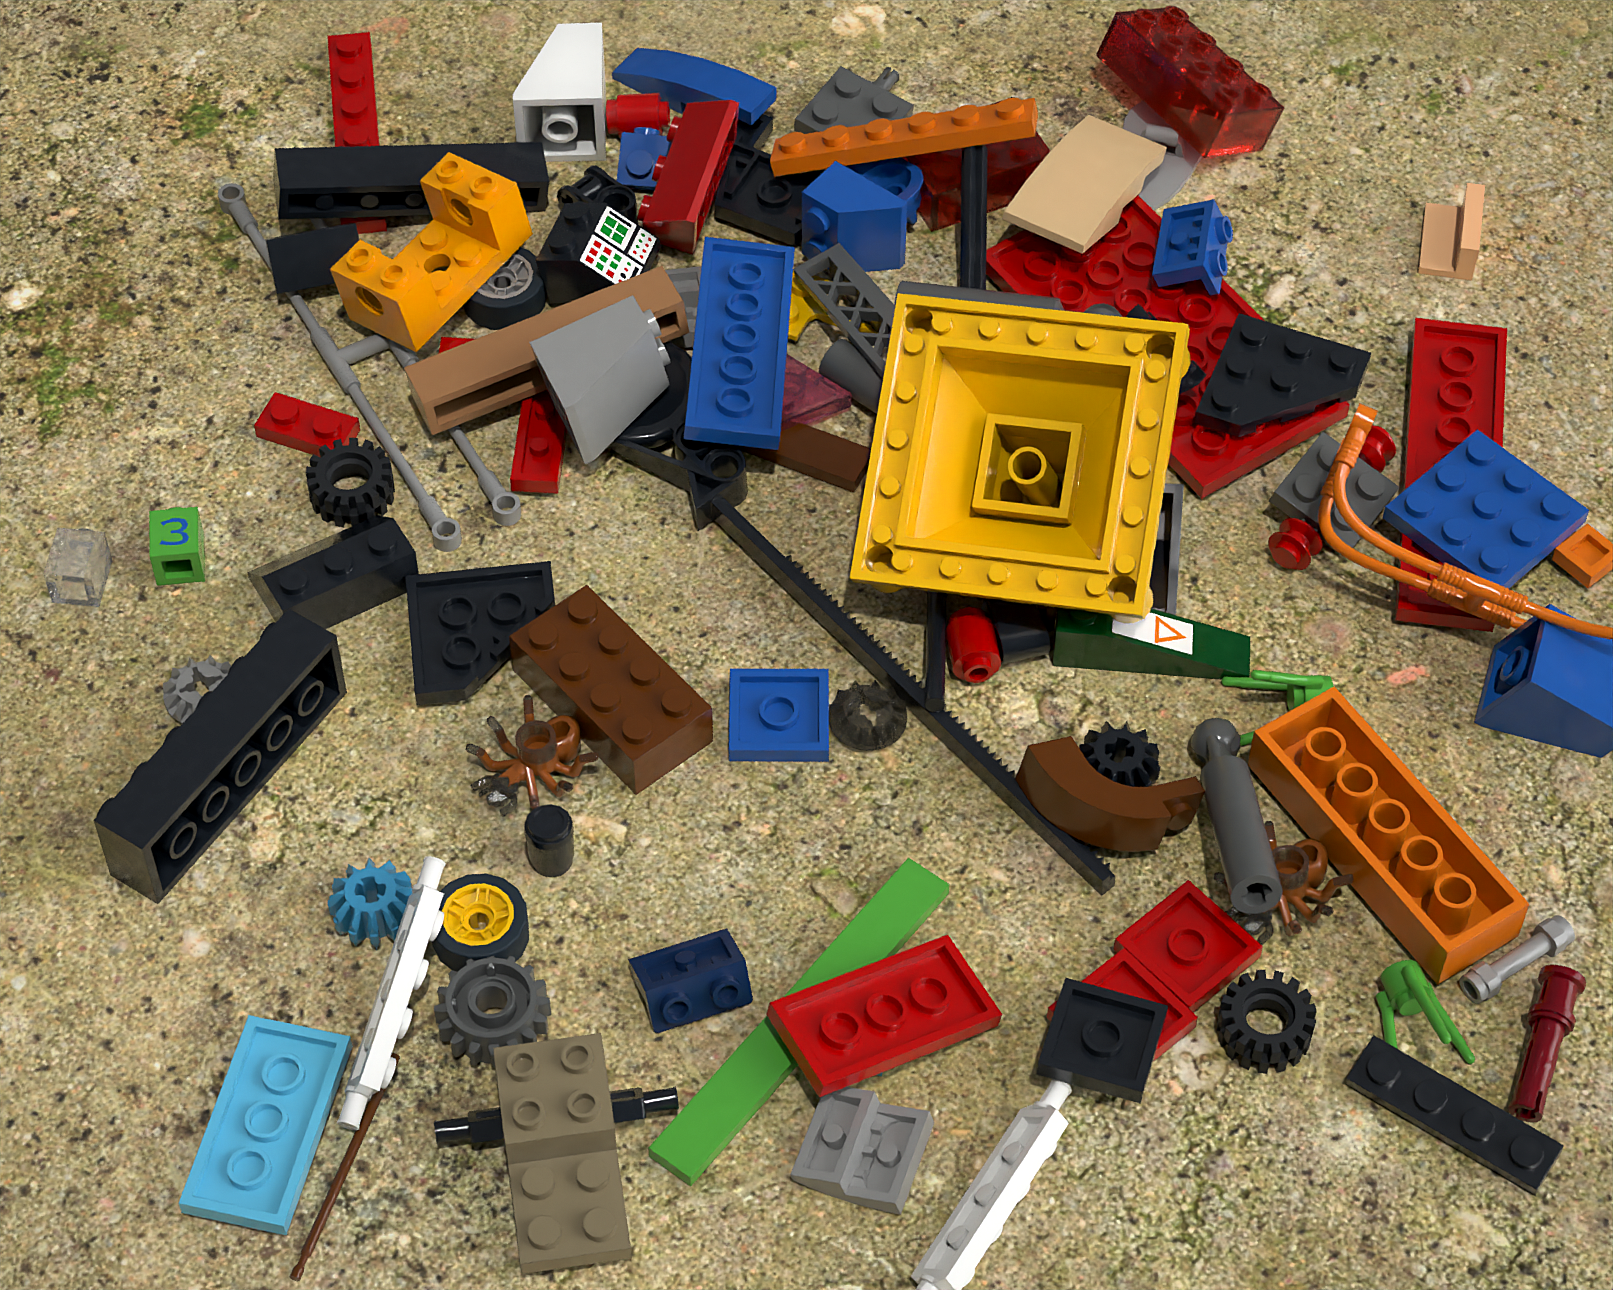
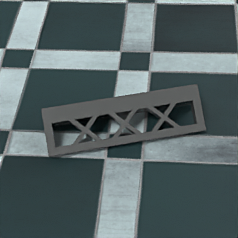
M838 243L797 266L793 271L799 283L883 379L886 362L881 356L884 347H889L895 305L843 246ZM829 268L832 281H816L812 276ZM844 295L854 307L836 306L838 296ZM861 321H867L877 333L859 332L858 329Z

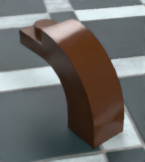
M1072 736L1028 745L1015 778L1023 793L1036 810L1060 830L1094 846L1128 852L1156 850L1159 848L1166 830L1175 831L1190 825L1205 793L1196 776L1149 787H1133L1114 782L1100 774L1089 764Z

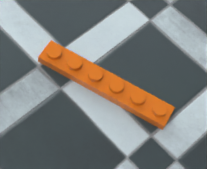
M1008 98L998 104L979 107L964 105L954 111L935 114L932 112H920L909 118L896 120L881 118L865 125L852 127L836 125L827 128L825 131L808 134L792 132L775 139L770 164L774 177L827 169L835 161L847 166L1035 137L1038 120L1035 98L1023 100Z

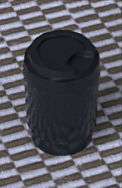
M553 804L538 806L527 815L524 823V835L529 860L535 871L545 877H558L565 874L570 869L574 857L573 820L568 811L561 806Z

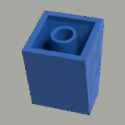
M1549 604L1545 607L1560 614L1572 617L1571 615L1565 613L1564 611L1553 606L1552 604ZM1534 616L1494 645L1474 722L1492 730L1602 758L1613 750V640L1585 635Z

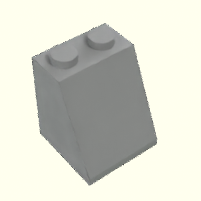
M633 295L529 342L549 396L584 464L594 461L670 385L664 366L670 364L671 361L661 339H655L662 335L659 325L650 309L642 312Z

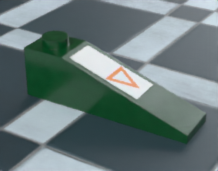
M1057 608L1053 666L1222 680L1226 676L1250 677V636L1152 608L1145 619L1128 624L1118 622L1106 613Z

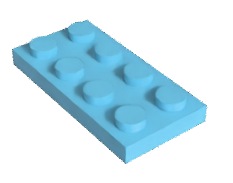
M248 1015L179 1200L181 1213L287 1235L353 1047L350 1036Z

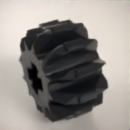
M1106 721L1101 727V733L1088 730L1087 735L1084 737V744H1079V749L1089 764L1100 774L1114 782L1133 787H1149L1159 779L1161 768L1158 761L1159 750L1157 744L1148 743L1146 729L1132 733L1127 721L1121 726V729H1114Z

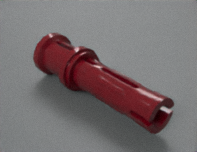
M1546 965L1540 969L1538 981L1541 988L1535 1004L1530 1006L1527 1014L1528 1023L1531 1027L1530 1037L1522 1059L1516 1087L1508 1107L1511 1115L1516 1114V1118L1525 1122L1533 1123L1542 1120L1546 1097L1554 1075L1563 1038L1574 1029L1576 1019L1572 1014L1577 996L1584 992L1586 980L1583 975L1563 965Z

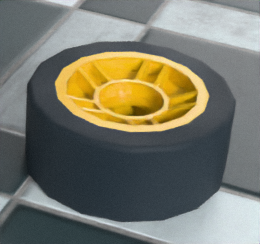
M487 873L470 874L449 882L440 891L444 895L439 911L444 912V920L437 937L432 942V946L443 964L451 970L458 972L467 965L466 961L469 959L477 961L493 955L494 958L508 959L509 956L515 957L516 962L523 955L529 941L527 905L521 893L514 885L504 878ZM479 923H486L484 929L475 930L479 927Z

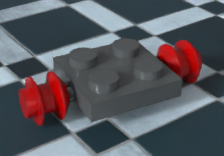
M1372 425L1358 459H1356L1355 466L1351 469L1345 484L1346 497L1351 509L1368 527L1371 526L1400 488L1381 474L1385 469V462L1392 460L1395 456L1396 446L1391 435L1384 428ZM1325 432L1320 434L1269 499L1270 503L1291 517L1284 519L1279 526V532L1273 533L1268 540V546L1273 559L1280 566L1287 569H1306L1311 563V556L1317 555L1321 551L1322 541L1328 544L1320 531L1318 523V511L1322 499L1320 492L1328 477L1340 443ZM1334 501L1330 513L1332 528L1342 541L1354 548L1361 539V536L1344 521Z

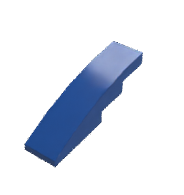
M636 48L612 72V79L641 94L660 93L661 101H669L670 109L680 114L684 112L687 103L733 100L739 102L738 119L752 125L777 100V87L737 69L704 58L669 50Z

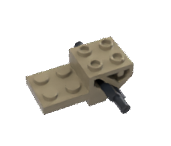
M601 1033L493 1048L500 1107L468 1112V1117L441 1121L434 1120L437 1144L469 1138L471 1143L504 1139L521 1273L525 1274L632 1258L614 1123L645 1119L646 1113L673 1109L679 1110L676 1086L642 1092V1088L610 1091Z

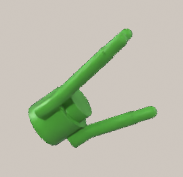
M1253 670L1251 677L1226 676L1221 680L1224 686L1287 691V704L1290 711L1334 687L1332 679L1328 675L1305 676ZM1254 731L1240 735V746L1252 743Z
M1403 960L1387 967L1380 976L1384 990L1375 996L1382 1013L1385 1042L1398 1049L1393 1010L1397 1009L1405 1016L1415 1015L1423 1011L1443 1044L1452 1042L1465 1062L1473 1064L1475 1056L1437 999L1431 983L1427 982L1420 964L1414 960Z

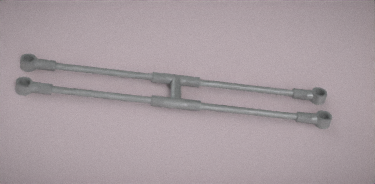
M235 183L225 184L218 190L221 210L228 215H232L242 232L250 236L272 271L265 239L257 228L258 223L246 205L243 187ZM323 218L310 219L316 229L328 227ZM297 290L285 292L311 332V340L344 392L352 396L419 501L418 508L432 528L434 546L443 552H450L459 548L462 542L459 523L452 518H447L435 498L427 494L361 391V383L349 366L352 363L390 348L404 368L419 362L415 352L378 333L339 349L324 327H320ZM459 425L448 429L478 475V483L492 503L494 520L502 526H510L517 523L521 518L519 497L511 492H506L494 472L486 468ZM506 507L512 508V509L507 510V511H506V510H501V509L506 508ZM446 533H451V534H452L451 536H447V537L441 536V535L446 534Z

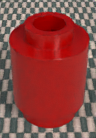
M660 93L617 95V99H607L606 121L608 134H619L621 139L622 132L633 133L636 127H647L659 130L660 135H662L663 128H670L669 101H661Z
M974 607L960 609L950 616L948 620L949 625L946 628V639L953 673L956 677L971 683L984 682L1001 667V658L995 629L992 625L993 622L982 609Z

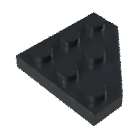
M1239 313L1196 410L1194 424L1241 437L1256 432L1257 425L1275 419L1283 423L1315 411L1316 405L1337 399L1339 403L1354 399L1358 394L1368 369L1372 353Z
M551 561L406 576L416 705L467 700L511 656L509 636L555 606Z

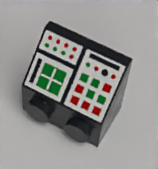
M565 203L535 261L550 302L568 303L649 271L660 250L661 242L657 236L607 203Z

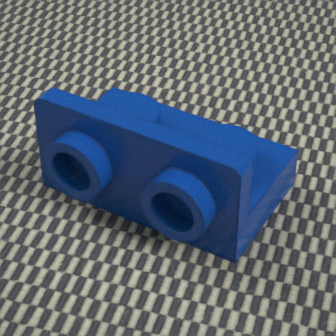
M1214 199L1163 210L1152 272L1158 287L1201 279L1209 295L1220 294L1222 276H1226L1228 270L1226 251L1228 243L1232 242L1233 230L1229 218L1222 215Z

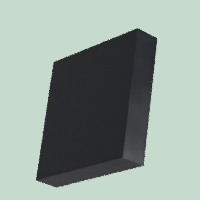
M1065 978L1038 1061L1036 1075L1141 1104L1165 1023L1168 1005Z

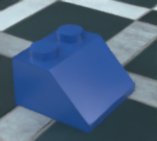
M835 161L802 191V254L810 260L840 243L865 272L900 269L905 264L908 202Z

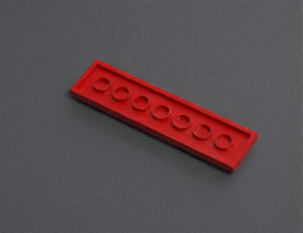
M1415 318L1412 333L1403 491L1477 429L1503 447L1507 328ZM1400 532L1401 547L1443 565L1442 562ZM1399 560V569L1431 581L1434 578L1437 579V576ZM1397 581L1395 620L1493 632L1495 624L1428 597L1426 591Z

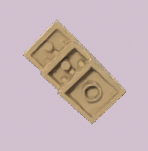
M1088 115L1071 129L1047 154L1007 206L1002 219L1079 253H1084L1119 223L1123 207L1141 193L1145 177L1163 163L1167 147Z

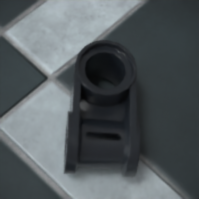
M591 165L584 171V177L572 186L564 185L557 191V199L561 208H563L565 203L574 202L607 203L639 224L635 193L630 188L610 177L602 168L596 165Z
M988 598L983 600L981 609L993 622L992 625L995 629L1001 665L1049 654L1050 638L1048 629L1036 604Z

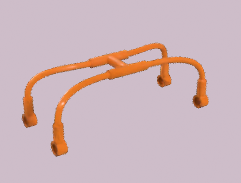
M1359 403L1320 492L1322 496L1318 511L1320 531L1326 542L1336 552L1366 569L1426 591L1428 597H1432L1493 624L1500 625L1505 629H1510V627L1517 629L1527 620L1515 616L1516 613L1522 614L1524 612L1578 633L1613 640V627L1581 621L1528 601L1527 596L1509 590L1504 586L1455 566L1453 567V565L1448 563L1441 565L1415 554L1382 537L1365 525L1356 516L1348 503L1345 484L1351 469L1355 466L1356 459H1358L1360 450L1365 443L1378 410ZM1335 501L1336 507L1344 521L1367 542L1407 564L1437 576V579L1428 580L1369 557L1347 545L1337 536L1331 525L1330 513L1333 502Z

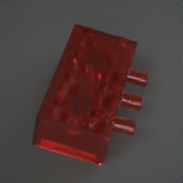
M1176 6L1154 9L1139 8L1132 11L1116 12L1096 53V56L1204 158L1262 151L1285 108L1272 96V92L1267 86L1256 82L1244 71V66L1240 61L1229 57L1216 45V40L1211 35L1201 31L1189 20V15Z

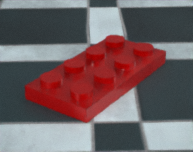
M948 934L769 1003L766 1013L819 1098L995 1028L999 1025L1003 1015Z

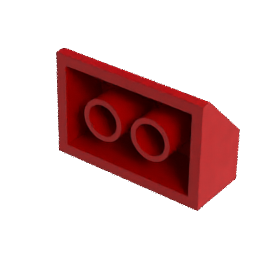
M719 100L687 103L682 118L678 116L673 117L666 140L672 143L667 157L662 155L658 157L652 175V181L657 182L653 196L645 194L637 216V220L643 222V228L657 236L662 245L692 255L694 254L736 139L739 102Z

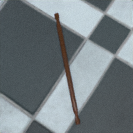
M392 1053L391 1057L396 1059L397 1066L400 1056ZM380 1088V1091L373 1094L366 1106L359 1124V1130H356L301 1250V1257L290 1274V1278L294 1281H300L303 1275L306 1261L312 1255L386 1088Z

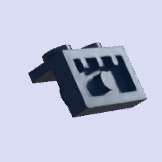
M727 928L628 959L632 978L646 1002L650 1024L656 1033L750 1004L753 1001L746 960Z

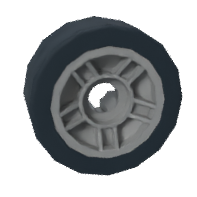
M520 247L463 305L466 315L480 326L491 330H500L540 314L545 307L547 292L535 261L537 257L529 250Z

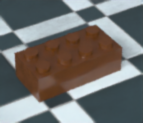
M585 585L509 636L513 671L557 716L569 715L575 718L579 724L581 740L635 795L713 742L712 707L588 585Z

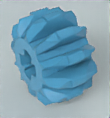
M368 858L365 868L361 870L348 864L346 870L347 878H334L332 885L333 895L329 896L328 900L329 913L333 916L335 929L340 935L349 933L350 941L355 946L366 938H370L371 944L376 949L382 937L387 936L395 941L409 896L412 894L410 877L406 871L396 873V868L390 860L380 868H376L375 863Z

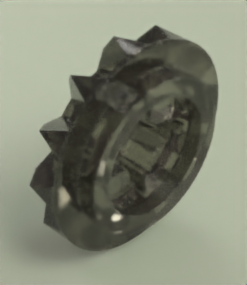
M876 679L870 685H860L854 681L849 689L845 691L838 689L835 700L832 704H829V725L833 734L842 743L854 749L873 751L886 748L902 736L907 726L906 700H901L897 696L894 687L888 689L880 687ZM861 704L868 706L871 711H876L875 726L865 715H860Z

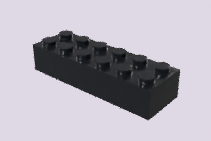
M288 609L277 622L270 623L264 629L259 641L245 656H241L234 661L228 675L213 691H208L201 697L196 710L181 726L174 727L168 733L160 749L148 762L145 761L138 765L124 788L115 797L106 800L100 807L93 821L110 876L157 904L162 901L347 694L337 635L291 609Z

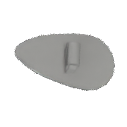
M1154 97L1143 100L1132 107L1124 119V130L1167 147L1163 163L1145 177L1141 193L1139 194L1154 211L1168 203L1189 180L1202 159L1210 136V124L1204 113L1192 103L1176 97Z

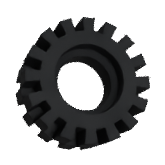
M349 438V445L343 446L341 439L333 441L334 449L330 450L325 444L319 448L320 457L312 455L309 460L310 467H306V481L313 510L316 514L321 513L322 520L329 523L334 517L335 526L344 528L346 520H351V525L354 526L360 523L359 519L365 518L367 520L374 517L375 512L381 516L388 512L387 504L392 505L394 501L393 492H395L389 456L385 457V451L380 446L374 450L373 442L366 439L363 445L359 446L358 438ZM349 476H360L368 479L365 484L355 489H339L333 486L338 480Z
M1266 969L1256 970L1254 981H1252L1247 972L1239 977L1238 985L1232 981L1227 987L1226 995L1223 994L1217 1020V1031H1220L1218 1041L1221 1047L1228 1045L1226 1055L1232 1061L1240 1054L1242 1056L1240 1066L1249 1070L1251 1063L1255 1062L1259 1063L1258 1073L1267 1074L1269 1064H1274L1276 1073L1285 1071L1288 1061L1294 1067L1300 1062L1302 1054L1306 1055L1310 1047L1316 1023L1315 1016L1317 1011L1315 1003L1310 1004L1312 995L1307 988L1298 993L1300 981L1294 977L1291 978L1288 984L1282 982L1283 972L1275 970L1273 979H1266ZM1255 1009L1272 1010L1285 1019L1287 1027L1278 1034H1264L1250 1027L1246 1016Z

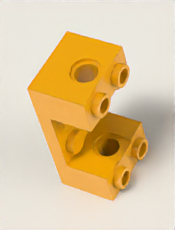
M450 152L420 180L433 220L406 247L391 259L382 255L379 248L359 240L330 268L349 319L414 352H417L533 234L516 182ZM439 267H448V269H446L445 271L438 270L432 272L434 269Z

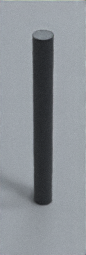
M927 591L925 707L930 712H940L945 707L947 593Z

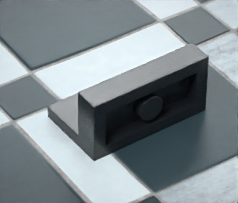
M353 222L265 239L276 293L280 294L335 283L330 268L359 241L356 223Z

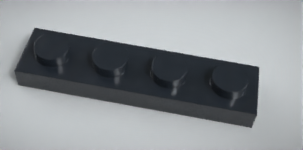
M1373 1035L1346 1078V1085L1534 1196H1536L1563 1151V1144Z

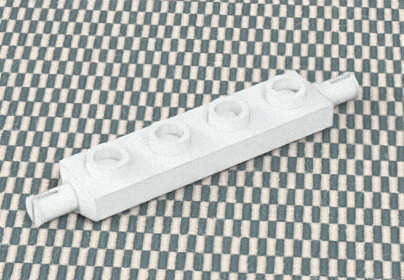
M424 857V863L417 884L413 885L412 894L409 896L345 1089L346 1099L337 1124L350 1130H359V1124L367 1101L371 1099L373 1094L380 1091V1088L385 1089L392 1079L396 1067V1059L392 1058L391 1054L396 1039L403 1038L412 1018L413 1010L407 1008L412 990L419 989L427 973L429 962L423 959L428 941L433 942L444 920V912L439 911L444 893L436 889L446 863L435 857Z
M1052 1079L1039 1101L1020 1109L910 1276L918 1284L915 1290H961L971 1281L975 1273V1267L990 1244L1000 1236L1006 1219L1017 1202L1028 1193L1030 1182L1043 1162L1053 1154L1057 1147L1058 1139L1069 1124L1058 1111L1067 1096L1072 1092L1071 1087L1067 1083Z

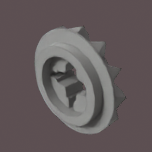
M210 655L206 661L195 662L189 658L187 666L181 669L172 668L171 678L163 683V699L169 714L177 721L184 723L196 710V706L202 697L196 691V682H204L209 687V691H213L228 675L231 667L229 661L218 663Z

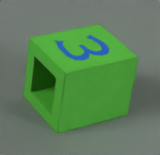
M173 507L166 510L149 511V553L157 586L205 582V536L198 507Z

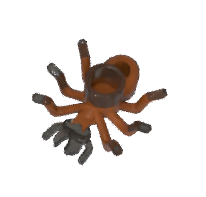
M526 695L523 698L525 724L516 732V747L510 743L502 725L493 716L487 718V724L494 731L501 749L517 759L494 761L479 746L469 743L465 748L468 753L477 756L488 771L493 772L507 769L504 773L484 776L470 785L473 791L479 789V797L491 792L486 796L487 804L494 807L504 806L500 809V815L503 817L511 813L518 806L519 782L526 781L530 807L535 809L540 806L535 776H539L550 791L560 798L565 794V791L570 792L573 790V784L565 780L557 783L549 773L557 771L570 777H578L584 764L595 762L599 757L597 752L577 756L581 748L579 724L575 718L569 715H559L547 722L534 720L533 698L530 695ZM575 759V761H574V763H573L572 766H569V765H565V764H564V763H568V762H570L571 760Z
M1266 821L1264 825L1283 890L1280 901L1268 911L1257 914L1244 913L1237 910L1234 906L1225 911L1231 918L1234 917L1233 920L1237 924L1248 919L1244 924V930L1252 936L1258 935L1263 930V927H1265L1266 930L1257 939L1261 945L1268 941L1274 933L1271 922L1272 909L1279 908L1286 935L1289 937L1301 933L1302 928L1296 920H1292L1287 902H1291L1307 921L1316 923L1321 915L1331 916L1334 912L1333 908L1318 904L1311 910L1302 898L1306 896L1326 902L1331 899L1338 887L1353 883V874H1347L1332 878L1323 890L1314 889L1324 882L1327 873L1328 852L1326 847L1315 839H1304L1296 842L1294 845L1277 847L1272 821ZM1220 872L1214 873V880L1224 884L1228 890L1225 875Z

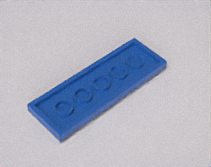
M705 237L684 439L778 450L781 434L795 247Z

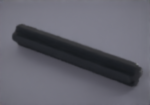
M985 145L964 147L962 150L960 287L986 290L988 149Z

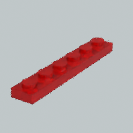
M370 32L327 36L335 147L380 146ZM386 217L340 218L341 225L356 223L358 234L387 231Z

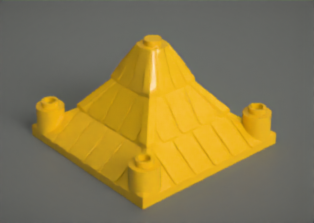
M898 293L850 579L855 583L870 584L873 588L883 593H893L902 588H912L1106 613L1116 621L1124 624L1136 623L1145 619L1153 605V592L1149 583L1181 379L1187 373L1190 366V353L1187 348L1190 331L1188 324Z

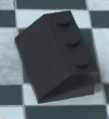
M376 515L247 573L275 622L288 609H291L324 629H328L407 593L406 576L417 575L419 571L416 551L395 519Z

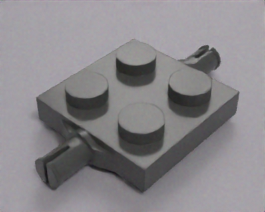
M840 66L795 118L794 131L808 134L825 131L827 128L836 125L852 127L865 125L881 118L889 120L909 118L913 114L914 105L889 92L900 79L895 69L891 72V67H886L874 82H871Z

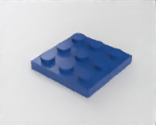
M1477 429L1387 504L1384 509L1383 519L1443 564L1448 563L1453 565V567L1455 566L1509 589L1586 522L1589 510Z

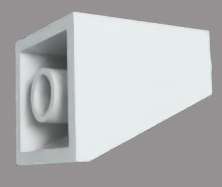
M602 23L558 24L513 93L517 142H542L546 162L606 160V83Z

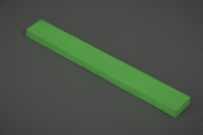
M908 857L785 996L895 955L947 897L950 884ZM768 1016L760 1022L648 1147L650 1158L689 1186L694 1184L798 1066V1063Z

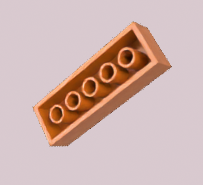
M1335 686L1254 731L1248 766L1311 839L1320 841L1326 847L1328 859L1344 877H1351L1353 888L1437 985L1519 936L1529 907L1528 901Z

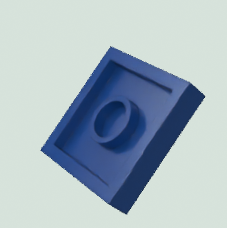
M730 669L729 761L829 762V670Z

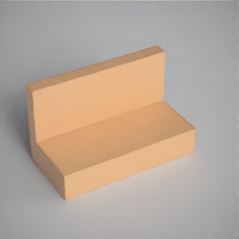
M1467 183L1462 207L1426 202L1418 273L1472 281L1480 247L1485 185Z

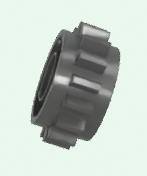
M494 955L477 961L469 959L466 961L467 965L458 972L452 970L448 973L450 980L448 987H439L437 990L439 1004L434 1006L436 1023L439 1024L440 1039L442 1042L450 1041L452 1054L455 1057L461 1054L466 1055L470 1058L471 1065L476 1066L479 1062L491 1063L492 1067L495 1068L493 1048L537 1042L538 1034H547L549 1031L547 1016L551 1015L550 998L546 997V983L544 979L535 981L534 968L531 965L524 968L515 962V957L509 956L508 959L494 958ZM492 1007L503 1009L495 1014L484 1013L486 1009Z

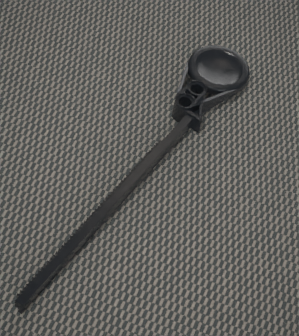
M670 341L663 343L671 361L670 364L664 366L670 385L608 448L689 491L698 531L715 520L1101 896L1114 887L1115 875L1110 871V863L1104 864V857L1097 858L1098 850L1091 852V844L1084 846L1085 842L1060 830L1042 816L1030 803L1015 780V770L1008 772V764L1002 766V758L996 760V752L989 754L990 746L983 748V740L977 742V734L971 735V728L965 729V722L958 724L959 716L952 718V710L946 712V704L940 712L928 711L925 707V687L922 688V681L916 682V675L910 676V669L904 670V663L898 665V657L892 659V651L886 653V646L880 647V640L874 641V634L868 636V628L862 630V623L856 624V617L850 618V611L844 613V606L838 607V600L833 601L832 594L827 596L826 589L821 590V583L815 584V577L809 579V572L803 573V566L798 567L797 561L792 562L791 555L785 557L734 508L740 505L748 494L745 457L739 445L684 439L692 358L689 353ZM672 440L675 446L676 459L648 448H656Z

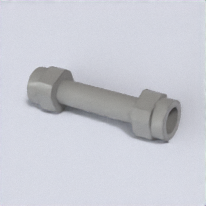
M1560 915L1545 919L1536 925L1533 937L1492 964L1488 965L1482 961L1470 968L1468 973L1460 978L1462 991L1475 1004L1489 1000L1499 993L1502 982L1545 953L1550 957H1554L1565 950L1566 946L1575 940L1572 926Z

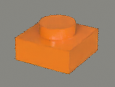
M1587 523L1555 548L1552 560L1586 588H1590L1613 569V543Z

